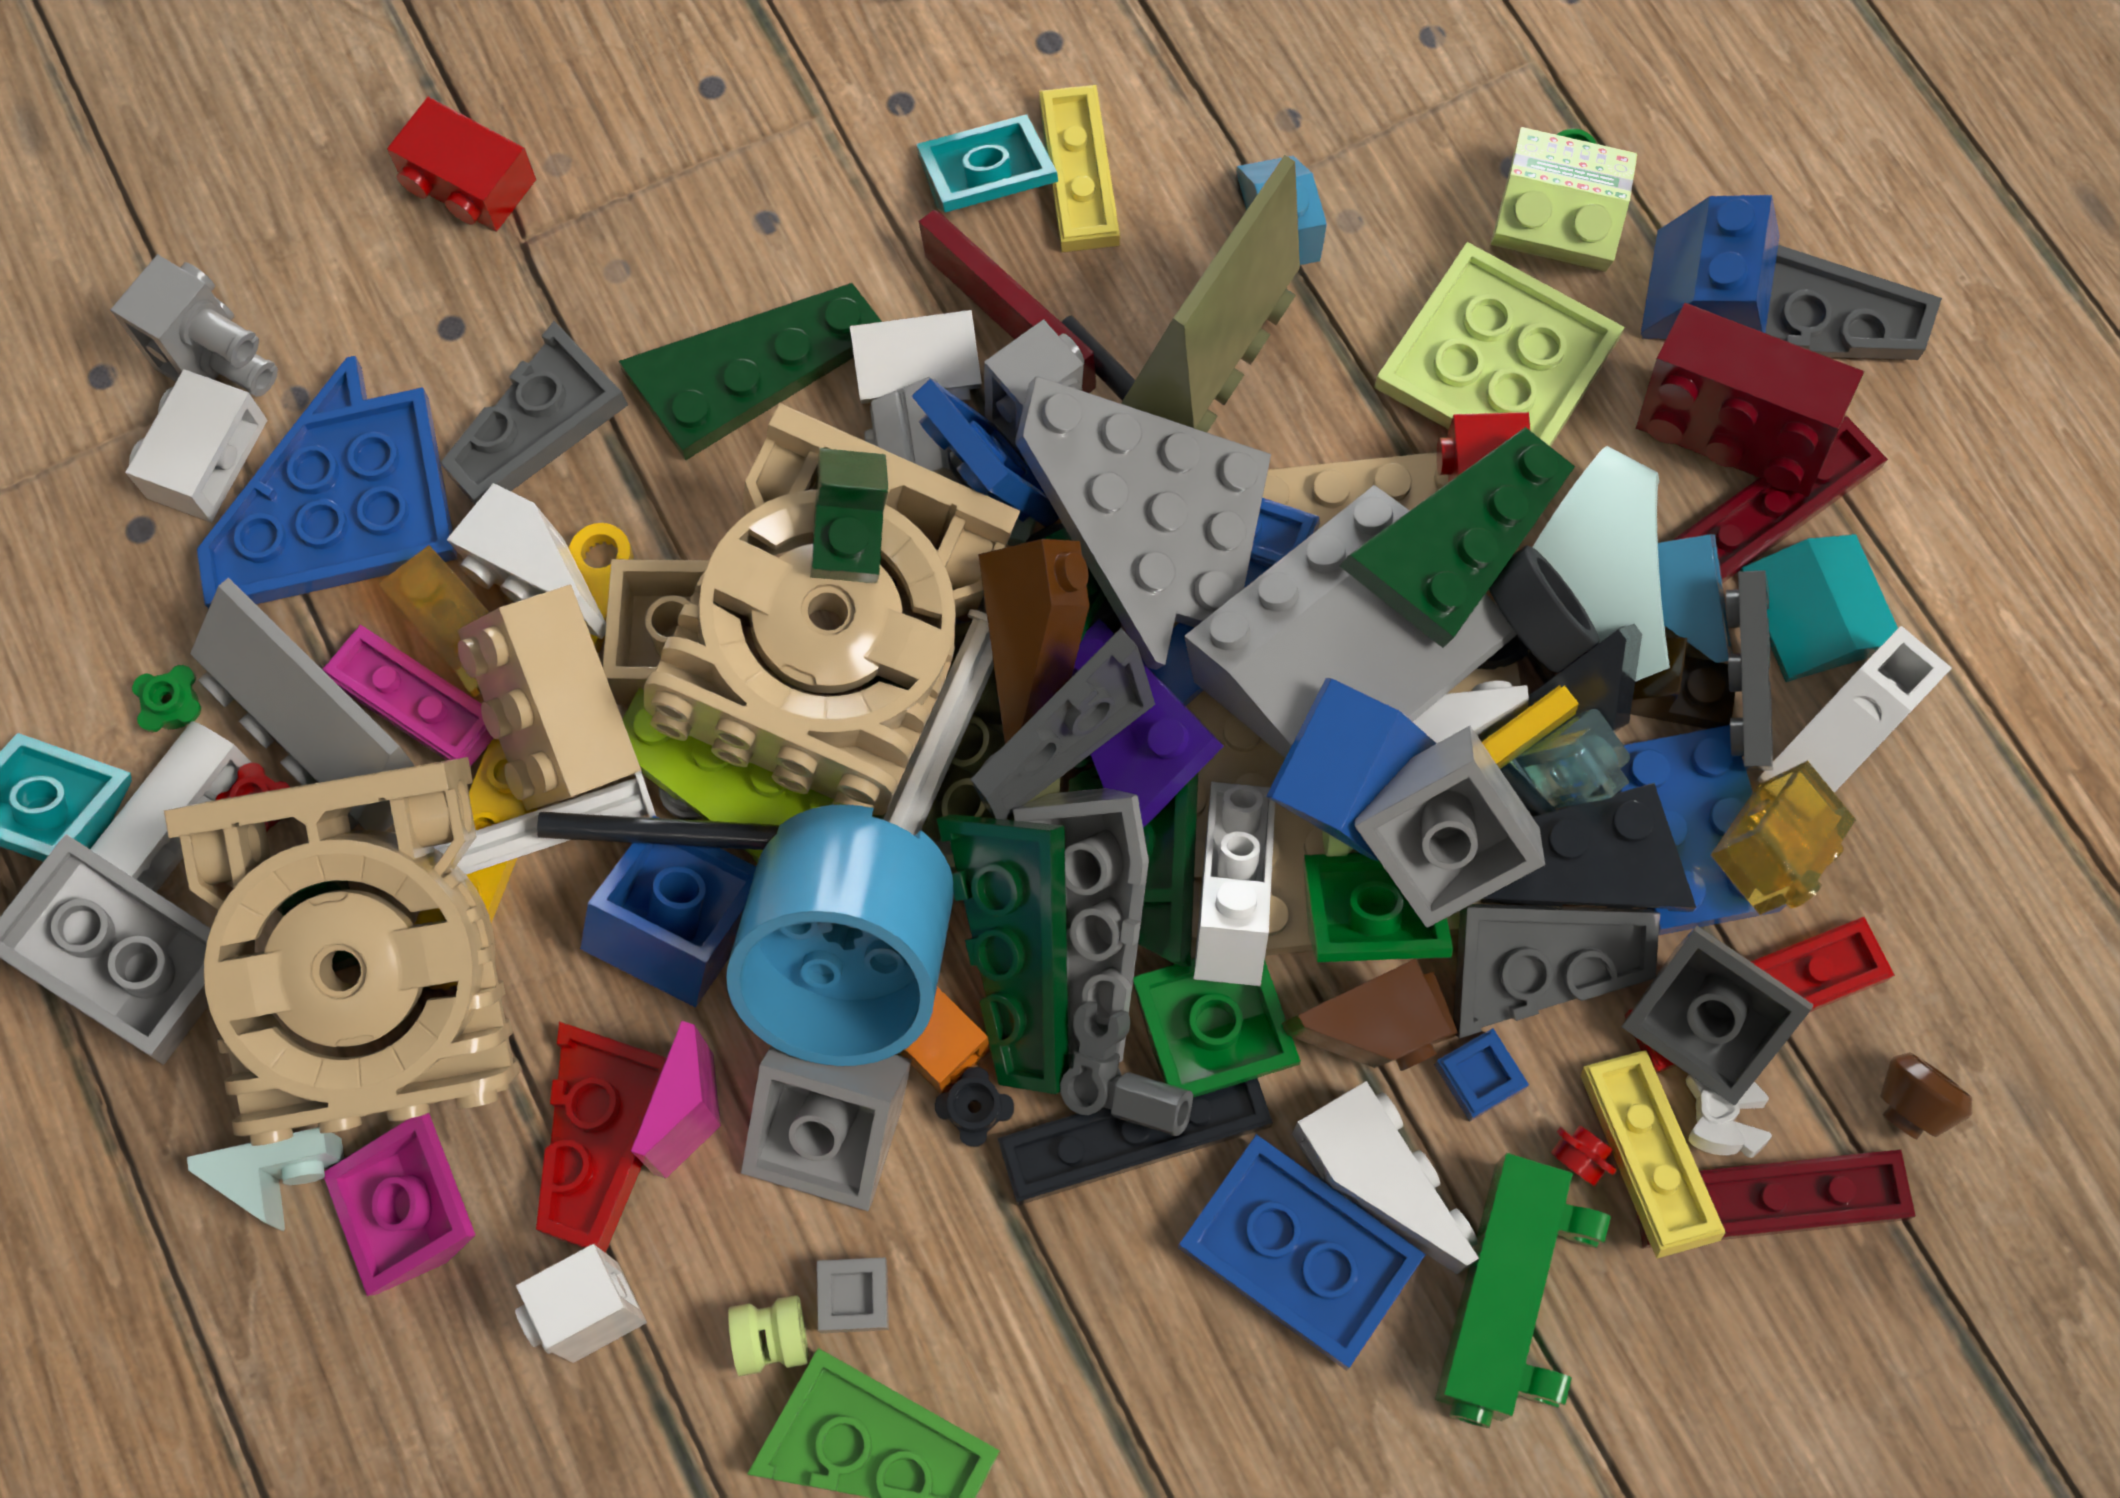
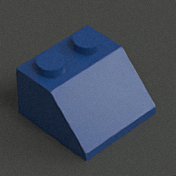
M1772 195L1709 196L1657 231L1641 328L1642 339H1667L1684 303L1763 333L1766 332L1780 237Z
M632 843L588 902L580 949L696 1008L730 957L756 866L721 848Z

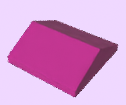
M685 1021L680 1023L631 1150L654 1175L667 1178L721 1126L714 1054L696 1026Z
M429 1113L407 1119L324 1171L327 1188L367 1296L380 1294L448 1263L476 1236Z

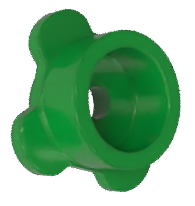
M177 665L169 673L157 676L145 673L136 678L132 685V692L140 701L141 712L137 717V722L142 729L151 733L158 732L161 728L168 730L179 729L199 717L201 705L199 704L197 693L192 688L196 681V675L189 667ZM165 694L172 695V699L168 703H162L161 701Z

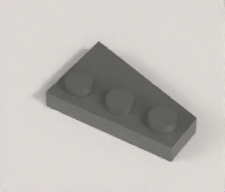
M1778 245L1765 333L1826 357L1919 360L1926 350L1942 298Z
M555 321L543 333L542 338L545 344L529 363L521 361L511 373L509 379L512 385L495 406L483 408L440 462L448 476L474 505H476L493 483L506 490H514L628 406L622 391Z
M1122 628L998 752L990 756L984 762L981 769L971 778L984 807L994 819L1005 820L1013 814V809L1026 804L1155 705L1138 646Z
M1471 904L1460 910L1453 1022L1458 1032L1456 1036L1458 1038L1482 1032V1027L1509 1019L1518 1021L1537 1015L1539 1010L1574 999L1583 1001L1654 979L1657 968L1660 913L1652 909Z

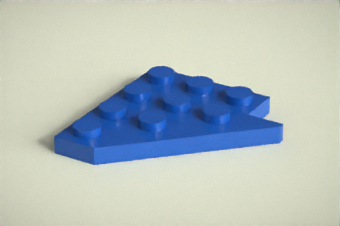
M356 356L346 357L198 546L197 555L204 604L208 609L218 586L227 578L239 587L255 604H260L458 559L456 550L447 541L453 530L430 401L424 388L367 399L362 366Z

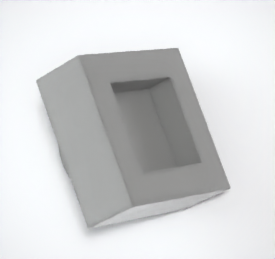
M885 1257L817 1261L818 1331L820 1333L889 1330L888 1269Z

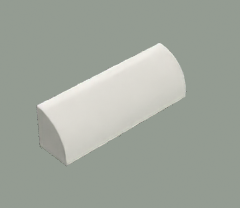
M191 721L90 850L154 892H157L183 858L180 837L169 838L164 811L215 801L218 794L228 791L238 779L237 772L239 768L252 762L233 743L207 727Z

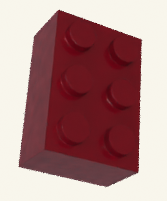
M1684 303L1656 358L1635 429L1650 434L1662 443L1676 444L1706 456L1720 466L1734 467L1756 477L1765 478L1770 485L1778 489L1792 490L1809 497L1865 371Z

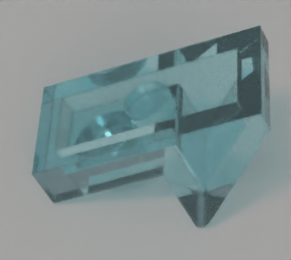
M1597 709L1585 711L1546 735L1512 760L1519 772L1555 809L1612 798L1629 783L1621 768L1628 763L1630 755Z

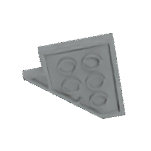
M1036 376L1029 383L1015 443L1073 541H1080L1082 556L1127 634L1138 646L1140 656L1146 666L1157 670L1166 664L1174 621L1196 627L1244 589L1271 454Z

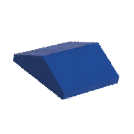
M1326 678L1266 797L1366 857L1378 861L1374 852L1355 827V819L1412 757L1434 746L1436 742L1401 711L1335 679Z

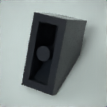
M1635 624L1615 631L1529 695L1528 708L1559 685L1561 688L1565 685L1579 703L1576 714L1542 738V741L1561 767L1580 758L1588 767L1619 745L1613 734L1626 726L1630 721L1642 633Z

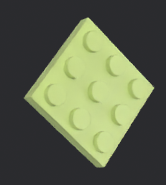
M1467 242L1377 375L1374 388L1447 429L1450 428L1454 414L1529 412L1531 432L1551 447L1619 341L1625 327Z

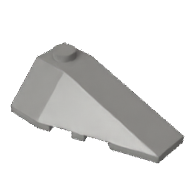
M1109 788L1052 793L1013 809L1015 821L1064 825L1069 1067H1071L1073 1051L1080 1046L1073 1028L1074 1014L1079 1006L1089 1001L1096 1002V1023L1105 1032L1108 1030V1021L1111 1015L1120 1010L1129 1012L1149 860L1138 795ZM1125 1038L1116 1045L1115 1053L1120 1055L1119 1063L1123 1061Z

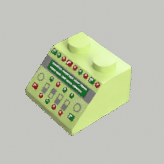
M1521 127L1491 245L1607 271L1615 260L1630 202L1638 153Z

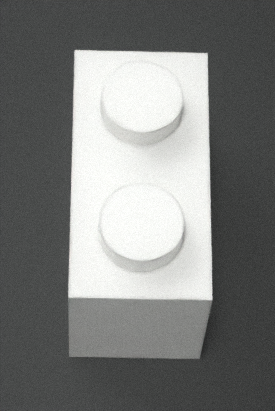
M972 310L850 326L859 395L862 404L871 403V401L894 391L903 393L904 387L927 377L936 379L940 386L961 401L971 400L969 389L981 388L982 382Z
M183 369L174 387L169 388L163 394L158 407V415L145 438L139 440L134 446L129 459V467L125 473L147 499L212 523L268 420L249 392Z
M594 1244L516 1285L524 1305L515 1309L520 1326L531 1345L536 1347L541 1344L547 1354L554 1353L572 1363L647 1323L619 1263Z

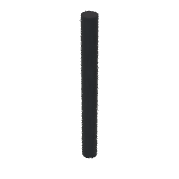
M539 812L537 821L538 838L763 850L779 829V825L557 812Z

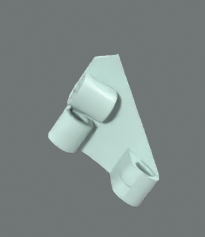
M1606 446L1598 453L1570 489L1532 548H1535L1546 558L1577 597L1597 631L1599 643L1620 628L1632 624L1637 626L1642 633L1636 682L1670 668L1661 601L1658 558L1657 497L1659 475L1658 472Z

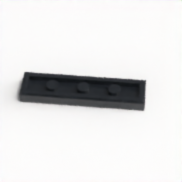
M1258 1078L1194 1097L1189 1123L1179 1136H1173L1115 1118L1111 1114V1109L1103 1108L1090 1115L1077 1113L997 1139L1017 1206L1264 1130L1270 1128L1273 1122Z

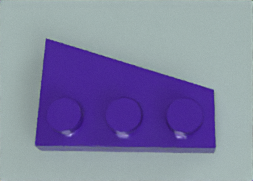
M1098 619L1082 639L1072 677L1116 634L1102 620ZM1143 662L1155 705L1091 753V757L1103 788L1138 795L1144 828L1224 745Z

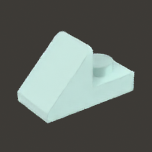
M319 1127L295 1132L293 1137L276 1143L252 1146L251 1143L187 1157L188 1170L259 1220L284 1231L285 1223L279 1179H283V1184L299 1185L324 1178V1169L331 1168L344 1159L342 1138L334 1133H320Z

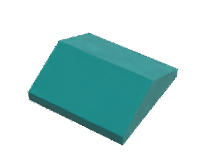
M1027 114L916 144L936 208L944 213L1059 182L1057 170Z
M1856 534L1807 538L1744 566L1739 571H1766L1769 588L1767 618L1769 620L1770 647L1785 682L1870 658L1898 629Z
M17 733L0 751V847L44 862L64 835L67 834L88 849H91L111 824L132 783L131 772Z

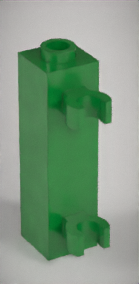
M1506 1153L1495 1164L1477 1234L1478 1244L1473 1249L1479 1259L1468 1268L1435 1396L1436 1401L1451 1405L1449 1416L1456 1420L1482 1428H1490L1492 1419L1503 1421L1513 1416L1518 1395L1554 1408H1559V1404H1566L1572 1377L1526 1364L1557 1236L1560 1235L1575 1243L1597 1248L1599 1242H1605L1611 1219L1610 1215L1603 1212L1566 1204L1573 1176L1571 1172L1510 1153Z

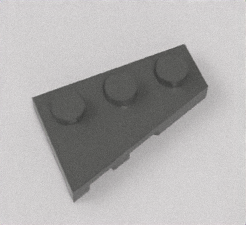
M1765 570L1738 572L1739 589L1726 590L1728 628H1740L1741 653L1728 654L1730 692H1742L1743 717L1730 718L1732 756H1744L1746 771L1773 770L1771 682L1769 681L1771 661L1769 620L1767 618L1769 588Z

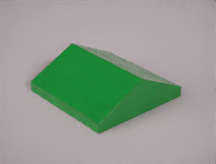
M1349 853L1347 856L1304 855L1303 868L1308 935L1317 962L1452 957L1453 946L1447 918L1427 928L1379 860H1372L1361 853Z
M1195 958L1191 959V966L1181 967L1174 964L1133 977V986L1151 1049L1163 1080L1167 1084L1190 1090L1194 1094L1193 1098L1300 1065L1301 1060L1294 1040L1286 1034L1282 1023L1286 1021L1265 960L1260 986L1194 979Z

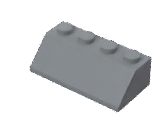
M229 578L218 586L190 653L207 671L198 681L224 707L235 700L247 712L239 722L263 747L267 748L276 741L289 754L280 763L301 785L415 766L402 748ZM390 800L353 806L348 814L351 830L359 824L364 830L386 831L394 823Z

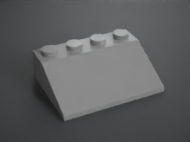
M1375 485L1184 636L1194 683L1284 758H1286L1326 678L1335 679L1401 711L1413 722L1516 636L1515 631L1498 606L1485 594L1456 636L1442 648L1339 566L1349 554L1410 511Z

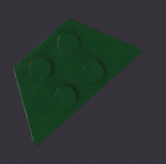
M1095 765L1069 779V792L1103 788ZM1199 772L1143 828L1149 863L1138 945L1181 967L1191 966Z

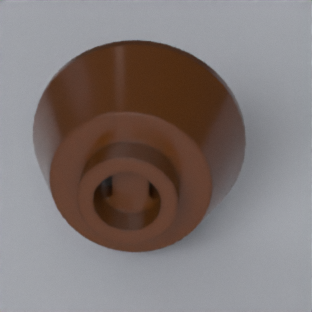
M1910 1052L1894 1056L1890 1060L1880 1097L1890 1105L1883 1113V1116L1900 1130L1916 1140L1924 1131L1934 1137H1938L1970 1118L1972 1115V1097L1944 1073Z

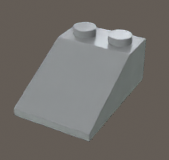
M67 834L64 835L0 916V958L162 1065L167 1062L209 1006L204 984V957L211 928Z

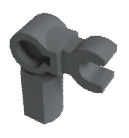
M1089 1001L1079 1006L1074 1014L1073 1028L1080 1046L1073 1051L1071 1068L1063 1075L1060 1083L1064 1103L1072 1111L1081 1115H1090L1103 1108L1111 1109V1114L1115 1118L1173 1136H1179L1189 1123L1194 1094L1190 1090L1128 1072L1122 1076L1118 1068L1120 1055L1115 1053L1117 1043L1122 1041L1129 1032V1012L1120 1010L1111 1015L1108 1021V1030L1105 1032L1096 1023L1097 1003Z

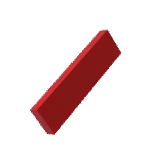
M1865 916L1751 961V963L1812 1003L1813 1007L1810 1012L1884 983L1895 976ZM1633 1009L1628 1010L1624 1015L1626 1019ZM1635 1037L1640 1050L1647 1051L1656 1074L1677 1066Z

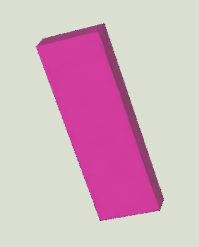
M361 624L322 669L346 694L446 761L468 757L471 767L494 739L484 724L481 703Z

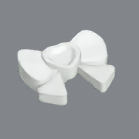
M1688 1074L1686 1084L1697 1100L1696 1120L1698 1123L1689 1135V1142L1694 1147L1714 1155L1737 1154L1741 1150L1745 1156L1752 1158L1767 1145L1772 1137L1770 1132L1734 1121L1740 1109L1764 1108L1769 1100L1768 1095L1755 1082L1734 1106Z

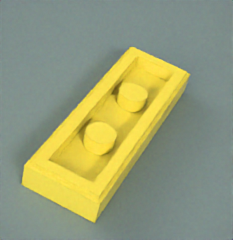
M1097 85L1039 91L1046 150L1057 170L1059 181L1052 183L1061 252L1120 246V233Z
M1643 1050L1584 1066L1580 1077L1608 1144L1613 1149V1156L1656 1259L1721 1241L1725 1230L1647 1051Z

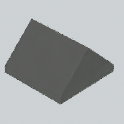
M1696 925L1673 950L1623 1023L1622 1028L1735 1106L1809 1014L1813 1004Z

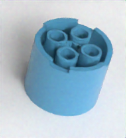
M859 805L821 806L801 812L779 825L777 834L769 841L758 859L727 966L726 979L729 997L737 1014L746 1026L774 1048L793 1057L813 1063L833 1066H855L890 1058L908 1048L919 1038L927 1027L933 1011L954 898L953 876L945 856L924 832L920 830L917 834L913 835L893 823L872 817L874 808Z

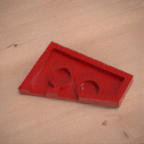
M559 1021L557 1045L561 1047L558 1079L552 1080L550 1104L554 1107L551 1142L544 1151L536 1230L544 1235L582 1249L594 1244L606 1253L643 1165L631 1150L667 1058Z

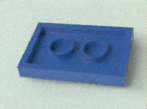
M931 378L912 395V398L926 413L919 420L920 425L943 450L949 447L963 462L957 467V470L975 491L984 495L987 494L990 498L1019 510L1018 519L1022 522L1031 517L1047 527L1059 519L1030 467L991 421Z
M1730 725L1617 746L1604 756L1615 794L1655 783L1697 907L1693 912L1647 908L1660 913L1659 935L1694 929L1696 925L1705 927L1777 913L1787 906L1742 756H1732Z
M1257 1134L1178 1245V1249L1346 1371L1351 1367L1426 1255Z

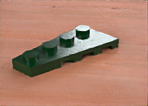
M849 283L620 360L619 364L623 374L683 458L688 460L854 358L850 326L882 321L855 285Z
M1525 427L1353 551L1339 566L1435 643L1444 648L1459 632L1575 466Z
M955 814L937 818L941 841H950L957 871L952 873L955 901H964L972 935L971 938L965 940L970 965H976L980 971L986 995L979 1003L998 1085L1057 1094L1061 1092L1060 1083L1063 1075L1069 1070L1064 825Z

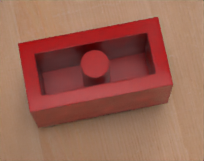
M429 96L387 148L398 172L396 175L397 180L406 190L422 199L429 195L444 203L447 209L461 221L470 225L477 221L496 232L537 180L523 146Z

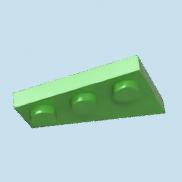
M818 1348L747 1475L867 1498H977L1000 1454V1450Z

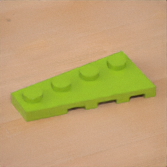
M642 688L638 689L622 719L642 770L641 773L674 799H680L703 817V821L781 825L789 818L801 812L821 806H829L834 801V799L811 789L807 794L788 790L772 779L773 772L749 762L747 767H738L727 763L712 753V745L688 735L687 740L682 741L662 734L650 724L653 717L644 708V689ZM744 849L753 856L755 862H758L763 850Z

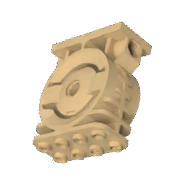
M779 403L769 422L767 438L745 481L742 506L746 515L719 542L710 557L705 572L701 575L690 602L683 606L678 616V626L673 636L667 639L661 651L660 663L656 671L649 675L644 685V708L653 717L650 722L651 726L666 736L682 741L687 740L688 735L712 745V753L727 763L738 767H747L750 762L773 772L772 779L782 787L793 792L807 794L811 789L834 799L832 805L874 808L873 815H884L888 810L948 674L955 649V618L968 614L970 609L978 610L984 596L978 554L1006 547L1020 511ZM819 448L886 454L888 496L883 511L880 575L877 584L810 578ZM787 552L779 558L775 557L777 554ZM891 577L907 593L912 611L918 613L921 620L902 613L900 596ZM722 605L750 618L752 638L765 664L778 677L797 688L815 693H839L862 686L876 675H879L909 690L883 682H878L860 692L842 696H817L791 689L772 677L756 661L745 641L740 619L718 606ZM818 610L832 611L839 616L843 625L835 630L819 629L812 623L809 615Z
M468 757L203 802L164 811L169 838L180 837L189 890L219 910L211 926L204 957L205 992L210 1013L222 1036L217 1039L219 1053H229L233 1075L225 1079V1088L227 1095H237L240 1115L232 1120L234 1135H249L252 1146L266 1145L289 1139L294 1136L292 1129L316 1123L319 1125L320 1133H333L351 1129L362 1124L361 1117L387 1111L389 1121L410 1119L429 1113L430 1104L444 1100L455 1099L456 1106L459 1109L486 1105L497 1101V1092L508 1089L510 1082L520 1073L518 1060L512 1057L508 1037L513 1032L510 1019H505L501 998L505 995L503 980H498L495 967L496 949L491 920L477 889L467 875L457 866L477 837L467 784L473 783ZM390 800L396 833L381 830L351 831L348 814L353 806ZM294 817L306 825L309 842L284 850L271 857L264 822ZM451 843L444 854L434 848L437 845ZM348 880L362 882L394 896L410 912L440 908L445 917V920L413 925L410 919L398 907L380 896L359 890H336L310 898L290 910L271 933L265 951L255 953L256 939L259 938L263 927L273 912L294 893L310 885L325 881ZM233 881L234 888H232L225 882ZM337 950H345L352 953L358 959L361 966V976L357 984L345 983L335 975L332 968V959ZM458 981L456 995L427 1000L418 1020L402 1038L382 1050L363 1056L334 1057L313 1052L293 1039L272 1015V1013H276L296 1034L314 1043L331 1047L356 1046L377 1040L398 1026L413 1010L423 987Z

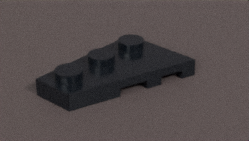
M1655 783L1534 816L1533 819L1540 828L1545 865L1480 899L1481 903L1539 906H1562L1563 904L1607 906L1609 909H1632L1633 907L1668 909V911L1693 912L1697 908Z

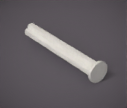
M970 609L967 615L972 619V623L883 819L909 831L913 835L917 834L924 825L994 668L987 614Z
M641 771L635 773L636 778L476 830V839L457 866L465 874H469L569 841V839L538 838L537 821L539 812L641 817L649 814L650 818L656 816ZM451 843L437 845L434 848L444 854Z

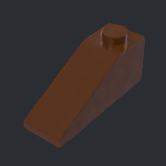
M1039 539L978 554L1005 744L1072 678L1089 609L1086 586L1088 582V568L1082 556L1080 541Z

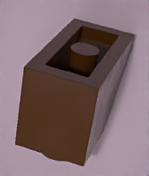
M1416 959L1282 1023L1286 1034L1290 1037L1373 1068L1395 1060L1400 1071L1436 1055L1437 1052L1432 1042L1452 1032Z

